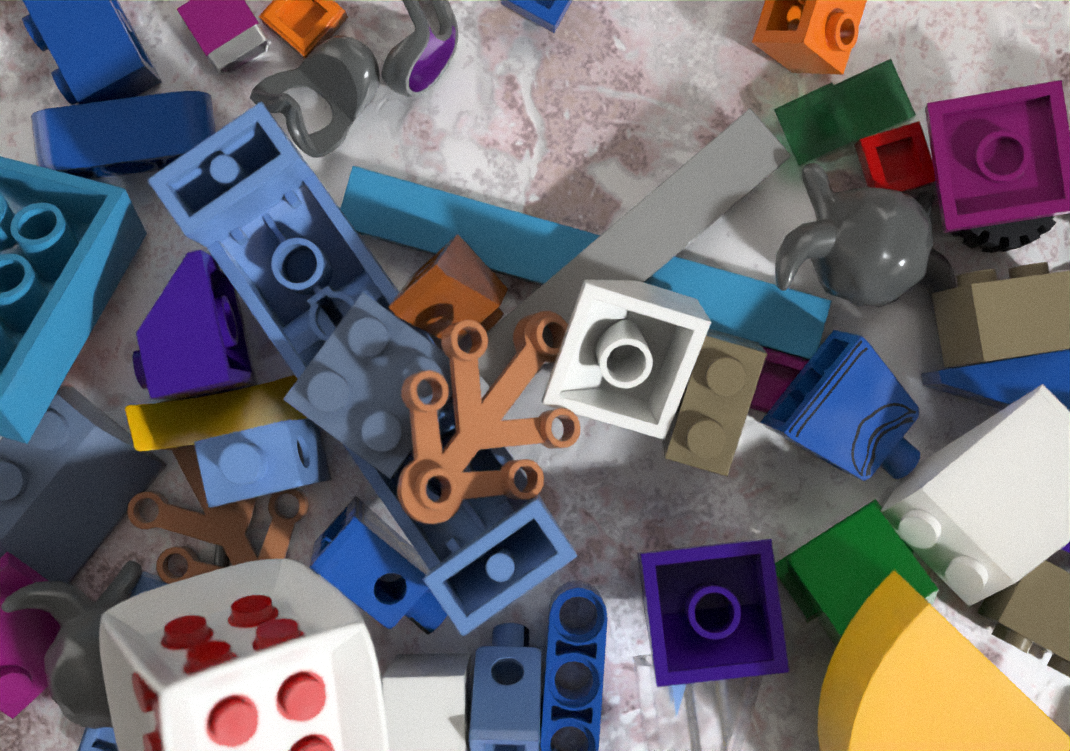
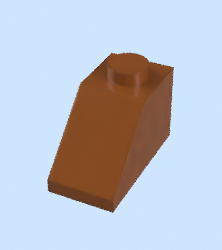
M457 234L413 273L388 308L398 318L442 339L443 332L449 325L463 320H474L480 323L485 331L488 332L504 315L499 306H501L508 288ZM459 331L457 343L468 334L466 331Z

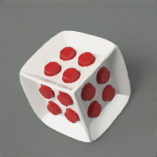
M262 559L217 569L143 592L122 601L101 615L99 632L100 656L118 751H389L379 667L373 643L364 621L351 600L324 577L318 575L310 567L292 559Z

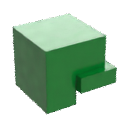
M876 499L775 563L778 582L806 623L818 617L819 624L835 647H837L849 623L867 598L894 570L932 606L939 590L914 557V551L900 538L882 514V507Z

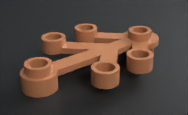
M541 311L527 315L517 323L513 333V342L517 353L483 398H481L478 358L485 353L488 346V336L485 329L474 320H463L453 323L445 329L441 344L450 362L456 433L443 450L437 410L442 408L448 399L449 389L446 380L441 374L427 370L414 373L404 381L401 395L404 404L410 412L414 460L401 472L398 480L397 494L401 507L409 517L420 523L437 524L453 517L463 499L505 495L513 500H527L536 497L540 493L544 484L543 471L536 462L529 459L508 461L502 466L501 470L463 471L479 449L539 443L547 448L557 449L570 447L578 440L580 422L577 416L569 409L547 410L536 418L502 420L543 364L555 362L568 324L560 315L552 311ZM545 326H548L552 333V347L547 346L543 340L542 333ZM460 330L466 331L471 337L472 347L468 353L462 351L458 346L457 336ZM421 380H425L432 387L433 397L429 404H424L418 398L417 386ZM555 418L560 419L564 428L563 435L559 440L554 437L551 429ZM519 468L523 469L527 475V485L522 491H519L514 483V476ZM433 476L441 483V496L435 502L431 501L426 493L427 482Z
M165 400V401H161V402H169V401H174V400ZM195 445L161 450H171L205 514L170 504L163 494L156 491L138 493L128 504L127 515L135 527L140 529L159 527L222 546L232 566L262 559H285L295 524L306 516L309 508L306 494L298 488L272 494L268 502V511L272 520L258 556L247 536V530L257 498L209 508ZM284 494L295 496L299 502V510L291 518L283 516L278 509L279 499ZM147 498L155 501L159 509L158 516L152 522L144 520L139 512L141 503ZM175 546L166 549L160 554L156 563L159 577L167 584L225 568L199 561L196 553L186 546ZM173 554H180L187 560L188 568L182 577L173 575L168 568L169 558Z

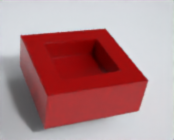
M920 121L859 139L854 144L867 187L891 189L906 193L936 182L933 161Z

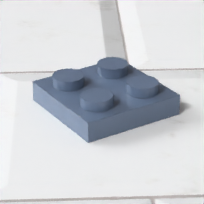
M363 292L283 400L389 479H392L413 452L410 412L402 400V385L407 377L414 373L431 370L441 374L448 384L449 395L445 405L437 410V417H439L453 398L450 362L444 351ZM421 380L417 386V395L424 404L430 403L433 397V390L428 382Z

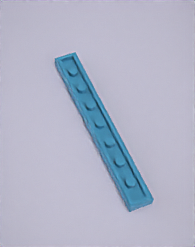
M356 166L352 167L340 208L358 234L435 255L458 234L493 272L541 286L601 236ZM679 257L672 258L644 282L697 299L711 321L710 329L758 342L762 347L810 360L819 348L831 305V300L789 288L786 291H781L774 284Z

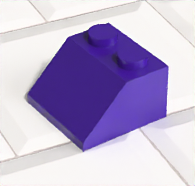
M202 250L187 252L136 332L139 350L133 352L134 372L141 388L148 389L150 399L184 400L257 385L236 289L212 255Z
M753 539L637 553L644 614L657 687L789 672L772 539Z

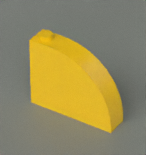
M895 570L867 598L849 623L830 660L821 688L817 722L820 751H1070V737Z

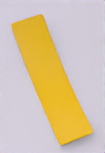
M295 375L235 391L198 398L128 405L125 407V413L134 448L137 451H149L195 445L194 442L280 421L306 419L305 415L283 400L298 379Z

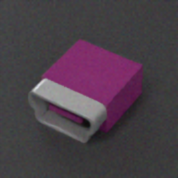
M190 0L177 8L180 16L219 75L234 73L269 49L268 46L271 41L245 0Z

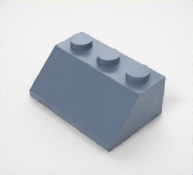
M60 386L28 444L2 437L0 440V558L8 551L48 581L59 580L69 584L125 517L130 500L136 494L145 492L167 464L150 450H135L131 434L74 387Z

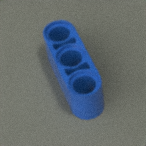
M177 91L39 110L31 115L36 165L86 179L162 170L216 133L212 97L210 94L200 91Z
M580 580L568 581L559 586L553 593L549 604L540 728L541 751H560L553 745L551 739L557 730L568 726L579 728L586 735L585 743L576 751L599 750L608 618L606 606L599 591L590 583ZM572 597L587 598L595 606L593 619L583 627L575 628L568 626L559 615L562 605ZM573 661L583 663L591 671L590 679L585 686L570 690L562 687L555 678L556 672L562 665Z

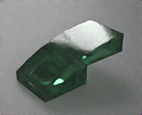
M891 59L835 85L831 82L774 109L799 167L853 146L859 139L888 131L916 117Z

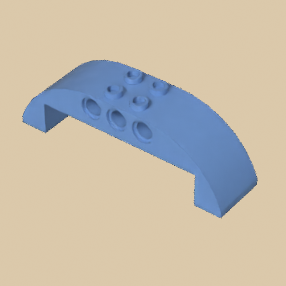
M262 102L253 106L147 180L185 236L209 250L297 379L363 292L395 315L388 306L399 293L398 289ZM402 320L416 332H418L431 343H433L435 346H437L428 334V332ZM453 398L438 417L442 450L456 433ZM344 445L429 568V572L423 580L462 636L468 634L578 556L539 494L527 500H513L505 495L463 499L456 514L445 522L437 524L420 523L405 513L400 505L397 494L400 474L414 460L413 452L394 478L389 479ZM507 447L479 449L463 472L501 470L505 463L515 460ZM521 468L516 471L514 476V483L519 491L525 489L527 485V476ZM434 476L429 479L426 485L427 496L433 502L437 501L441 496V483Z

